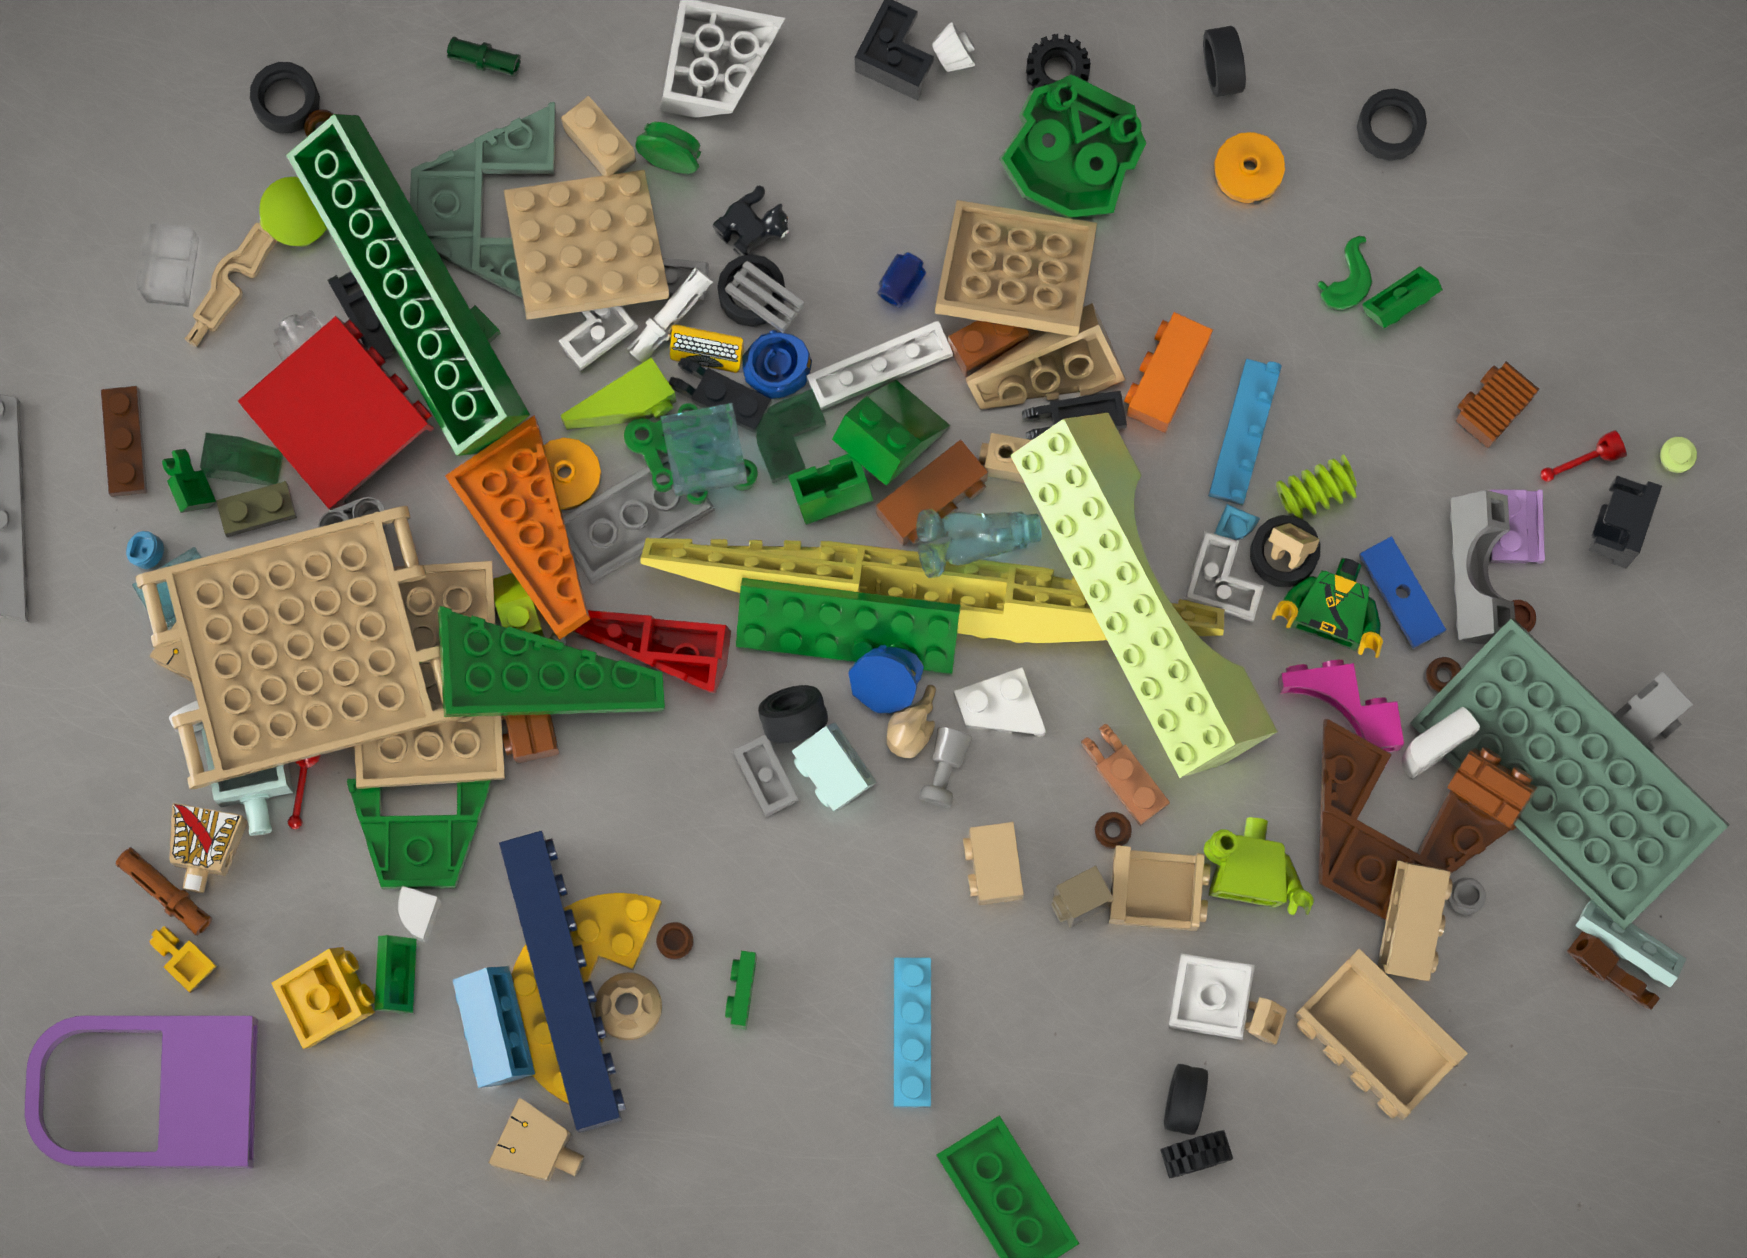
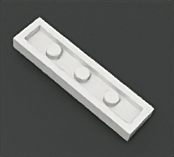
M936 321L808 374L806 378L820 411L947 359L952 356L953 352L939 321Z

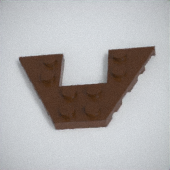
M1324 719L1319 884L1377 917L1386 920L1397 860L1444 869L1452 874L1470 858L1486 850L1487 846L1510 830L1516 829L1515 825L1509 828L1451 790L1417 853L1357 819L1392 754L1335 722Z

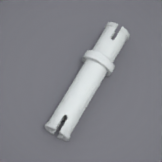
M695 267L654 318L650 317L646 321V328L627 350L642 363L648 360L664 340L668 341L671 338L672 326L677 325L687 314L698 298L713 283V280L699 268Z

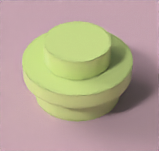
M1673 437L1662 446L1660 459L1669 471L1683 473L1691 469L1695 464L1697 450L1690 440L1684 437Z

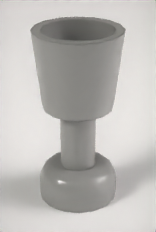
M938 727L933 761L939 764L933 785H925L922 788L919 797L921 800L943 807H951L953 794L946 789L953 767L960 768L972 736L958 730Z

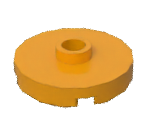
M1255 132L1239 133L1228 138L1219 148L1214 162V173L1221 191L1231 199L1242 203H1254V201L1265 200L1271 197L1280 187L1285 172L1284 156L1278 145L1267 136ZM1251 161L1256 165V168L1254 170H1247L1244 167V163Z
M564 437L550 440L544 447L561 510L575 509L591 499L599 489L602 473L598 457L588 445L577 439ZM563 467L571 469V474L566 478L558 475L559 470Z

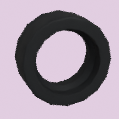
M1233 26L1205 30L1203 35V53L1207 77L1213 94L1219 97L1242 93L1246 85V72L1238 32Z
M276 62L264 67L256 74L250 86L249 99L258 120L266 128L277 133H294L304 129V121L310 113L319 110L320 96L312 76L303 67L292 62ZM283 79H293L299 82L305 91V102L296 113L288 116H276L266 108L264 94L267 88L274 82Z
M1393 88L1377 92L1370 96L1363 105L1359 115L1357 132L1361 144L1366 151L1376 158L1392 161L1407 157L1416 150L1425 134L1427 125L1425 109L1420 101L1407 91ZM1385 106H1394L1407 112L1413 124L1409 137L1403 142L1395 144L1384 142L1376 137L1372 131L1371 120L1378 109Z
M754 254L739 256L729 262L720 273L717 285L720 306L726 315L738 324L751 327L764 325L767 321L752 310L742 309L736 305L731 295L725 292V288L734 280V276L737 272L741 271L746 261L785 288L783 274L774 262L764 256ZM773 292L772 296L784 304L785 300ZM768 303L764 306L765 309L775 316L778 315L779 311Z
M1279 515L1268 519L1258 528L1250 546V560L1255 572L1265 582L1277 587H1292L1306 577H1309L1320 558L1321 543L1319 541L1315 552L1308 554L1304 563L1298 569L1290 572L1279 571L1267 562L1264 555V545L1275 527L1291 523L1318 538L1315 529L1307 521L1293 515Z

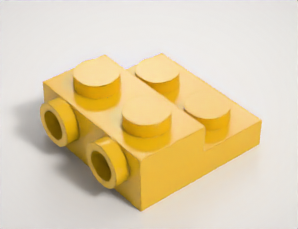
M344 947L329 948L271 983L303 1049L311 1048L336 1032L346 1030L375 1013L371 1005L375 1002L374 994L368 985L361 984L355 972L359 969L358 961L354 954L350 951H345Z

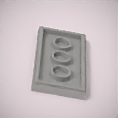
M666 454L660 458L663 467L669 469L674 475V484L669 491L659 492L653 487L652 474L648 466L563 516L573 556L591 584L640 556L646 538H670L715 511L708 496L706 501L699 505L692 504L687 500L686 487L671 455ZM660 475L656 481L660 485H666L670 482V479L666 475ZM698 487L690 491L691 495L696 498L704 494L703 490Z

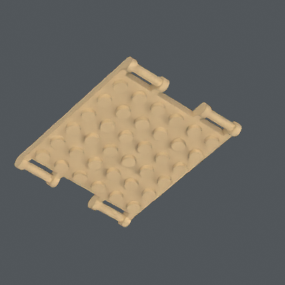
M400 506L142 573L135 577L137 587L143 591L154 634L151 636L153 648H162L182 641L199 709L178 714L171 718L174 729L179 731L190 774L187 778L189 789L203 788L224 780L462 718L444 717L443 709L432 711L420 664L431 662L443 707L440 646L416 651L398 584L414 582L426 577L424 565L419 564L408 519L411 516L408 506ZM389 523L394 524L405 565L404 569L397 571L394 570L382 526ZM163 582H167L178 628L171 630L167 628L157 585ZM201 722L204 725L215 768L204 772L193 725Z

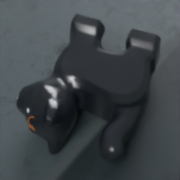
M760 185L756 186L752 193L746 194L737 202L731 204L725 215L713 223L715 233L725 244H728L731 240V234H736L739 237L733 244V251L738 256L749 255L751 250L762 245L768 238H783L789 232L787 227L788 216L782 210V204H777L774 208L767 211L762 219L751 208L752 205L758 203L765 195V189Z

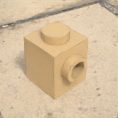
M991 433L989 444L982 443L979 462L985 465L988 477L1025 483L1010 455L1032 440Z

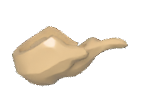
M927 685L925 693L918 703L906 710L904 708L901 711L894 712L888 723L886 744L890 751L897 756L913 758L920 753L930 740L934 732L935 721L929 722L926 718L927 714L933 709L932 701L936 692L935 686Z

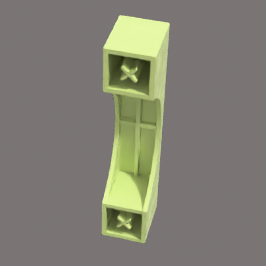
M1109 413L1062 419L1011 454V458L1179 778L1224 765L1277 733L1278 731L1244 667L1232 663L1209 647L1182 619L1158 583L1144 553L1136 526L1134 498L1137 483L1142 475Z

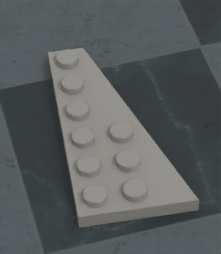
M0 394V616L28 622V609L26 608L27 577L25 576L24 554H26L24 499L22 498L21 483L23 471L20 458V401L16 397Z

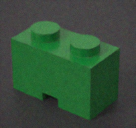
M849 454L829 460L830 464L817 469L813 466L788 475L806 525L873 501L862 465Z

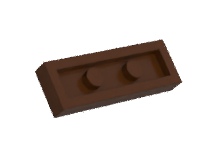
M137 386L101 389L109 495L116 497L147 493L139 388Z

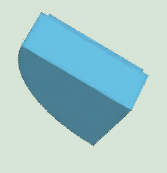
M1227 504L1214 534L1233 540H1240L1254 530L1260 518Z

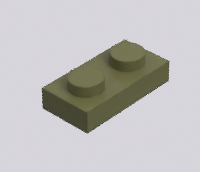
M286 481L216 500L226 537L297 518Z

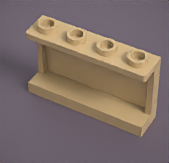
M1360 949L1294 1015L1299 1020L1296 1024L1299 1030L1311 1040L1314 1037L1319 1039L1326 1046L1323 1050L1325 1055L1337 1066L1343 1063L1353 1073L1350 1076L1351 1080L1364 1092L1370 1089L1380 1099L1377 1103L1378 1106L1392 1119L1396 1116L1401 1120L1405 1119L1445 1075L1468 1054Z

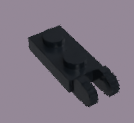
M681 358L678 367L684 372L701 379L695 389L682 379L671 377L668 383L672 389L690 398L693 403L719 416H726L733 423L756 433L772 403V399L710 368L706 370L701 365L687 358Z
M1121 391L1052 401L1049 405L1028 408L1022 412L1023 420L1035 421L1051 416L1053 426L1066 418L1109 413L1117 430L1127 428ZM1051 427L1032 429L1026 432V439L1033 440Z

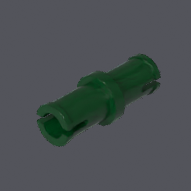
M452 37L447 48L448 59L476 65V69L480 71L490 69L515 77L521 64V55L494 49L491 44L486 42L480 45Z

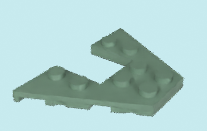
M555 102L548 103L547 107L522 119L519 117L511 121L508 126L489 131L475 138L474 142L455 151L452 149L445 152L432 162H425L411 169L410 205L439 256L521 298L523 297L512 238H482L483 174H554Z

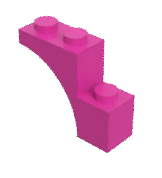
M1342 659L1323 662L1321 668L1308 669L1307 664L1293 665L1287 667L1286 672L1281 673L1279 676L1280 694L1295 693L1318 698L1339 711L1361 738L1386 752L1400 751L1403 747L1404 740L1397 701L1387 703V698L1380 697L1366 700L1365 706H1361L1354 663L1344 664Z

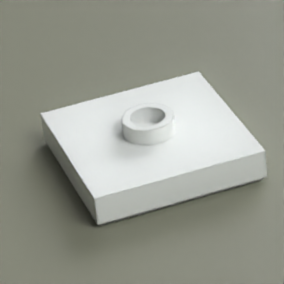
M1181 953L1169 1028L1243 1040L1255 965Z

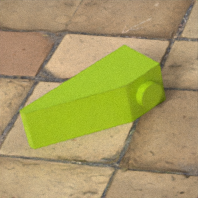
M651 357L560 416L567 430L630 423L639 418L650 419L653 416L656 419L661 418L674 408L672 404L677 402L674 390Z

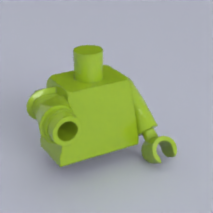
M1253 817L1246 818L1244 836L1235 835L1226 829H1220L1213 833L1212 837L1206 841L1204 854L1207 859L1217 864L1208 896L1274 908L1285 904L1288 899L1290 901L1287 908L1289 914L1295 915L1298 906L1304 908L1305 914L1309 915L1314 898L1303 889L1291 858L1285 853L1284 844L1266 840L1267 820Z

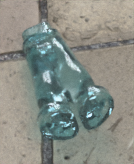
M926 509L920 511L916 525L917 536L923 542L936 541L941 537L951 538L949 541L941 544H923L918 546L920 563L928 578L940 577L945 570L946 562L956 566L970 564L984 558L1026 549L1029 543L1041 541L1039 515H1025L1022 511L996 513L952 512L941 519L935 510Z

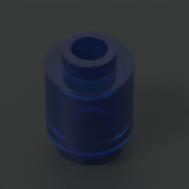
M906 252L904 255L896 254L878 283L880 286L877 291L878 296L890 305L901 308L904 302L910 301L926 275V271L922 267L924 262L909 252Z

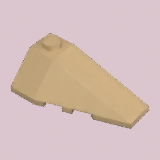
M1093 303L1083 307L1078 337L1039 330L966 378V382L980 409L1023 404L1026 399L1040 397L1054 400L1059 399V395L1077 392L1080 393V396L1091 395L1125 381V376L1108 334Z

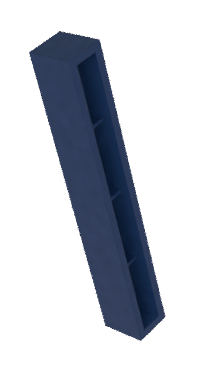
M541 830L499 842L576 1131L581 1133L622 1121L620 1112L626 1110V1105L621 1088L614 1090L610 1075L617 1074L611 1052L604 1054L600 1039L607 1038L601 1016L594 1018L591 1003L597 1002L592 981L585 982L581 968L587 966L582 945L575 946L571 932L578 929L572 909L565 911L562 896L568 895L563 874L555 875L552 861L558 860V855L553 838L546 840Z

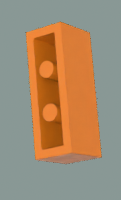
M1175 312L1169 322L1162 320L1154 338L1159 341V344L1154 353L1149 351L1146 353L1139 371L1144 373L1140 384L1138 385L1133 382L1124 400L1125 403L1129 404L1127 416L1166 433L1211 339L1213 329Z

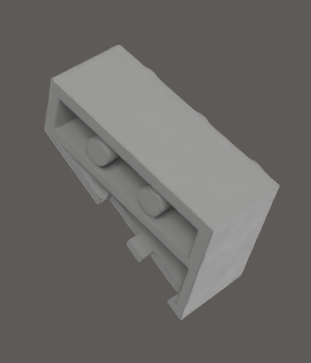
M1662 671L1651 683L1619 709L1615 715L1653 750L1655 747L1650 742L1659 734L1666 739L1682 724L1678 718L1693 704Z

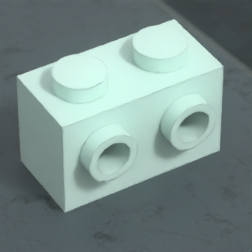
M836 723L825 726L792 750L796 757L794 763L803 776L811 778L817 787L815 793L824 806L831 807L833 811L844 807L877 783Z

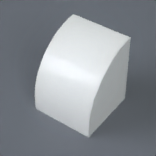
M402 886L398 899V911L401 921L414 937L427 943L441 901L436 896Z

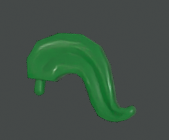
M1365 236L1352 238L1344 249L1345 260L1350 273L1346 280L1333 282L1329 287L1323 281L1318 282V287L1323 291L1320 296L1327 307L1342 311L1357 306L1367 297L1372 285L1370 269L1359 250V246L1366 243Z

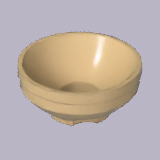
M629 972L617 974L604 982L597 993V1002H595L594 1006L596 1017L601 1016L605 1031L612 1037L620 1040H635L646 1036L655 1028L662 1012L661 996L652 981L640 974ZM624 993L633 994L638 1000L636 1011L630 1015H623L616 1009V1001Z

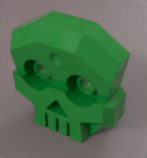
M1072 74L1052 84L1034 88L1029 93L1019 114L1023 124L999 158L1020 195L1064 218L1114 213L1125 172L1135 169L1146 145L1141 131V121L1137 117L1135 105ZM1079 115L1098 125L1082 133ZM1045 134H1050L1054 139L1051 147H1046L1042 143V137ZM1093 157L1101 161V168L1098 171L1090 167V160Z

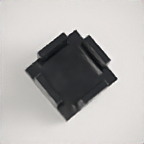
M1616 476L1609 488V491L1612 492L1609 504H1603L1600 508L1591 535L1594 540L1590 544L1589 551L1614 559V565L1627 569L1640 554L1662 485L1650 481L1644 485Z

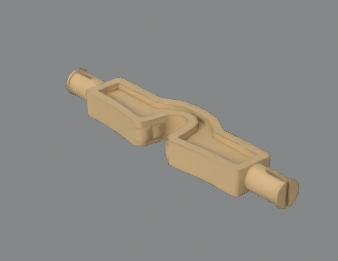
M260 223L254 224L237 250L227 254L217 264L211 279V289L193 314L196 323L184 338L190 344L192 343L193 346L198 347V344L208 330L215 332L228 313L241 300L243 292L241 288L230 281V276L235 272L247 275L249 278L256 277L267 255L276 244L277 240L263 230Z

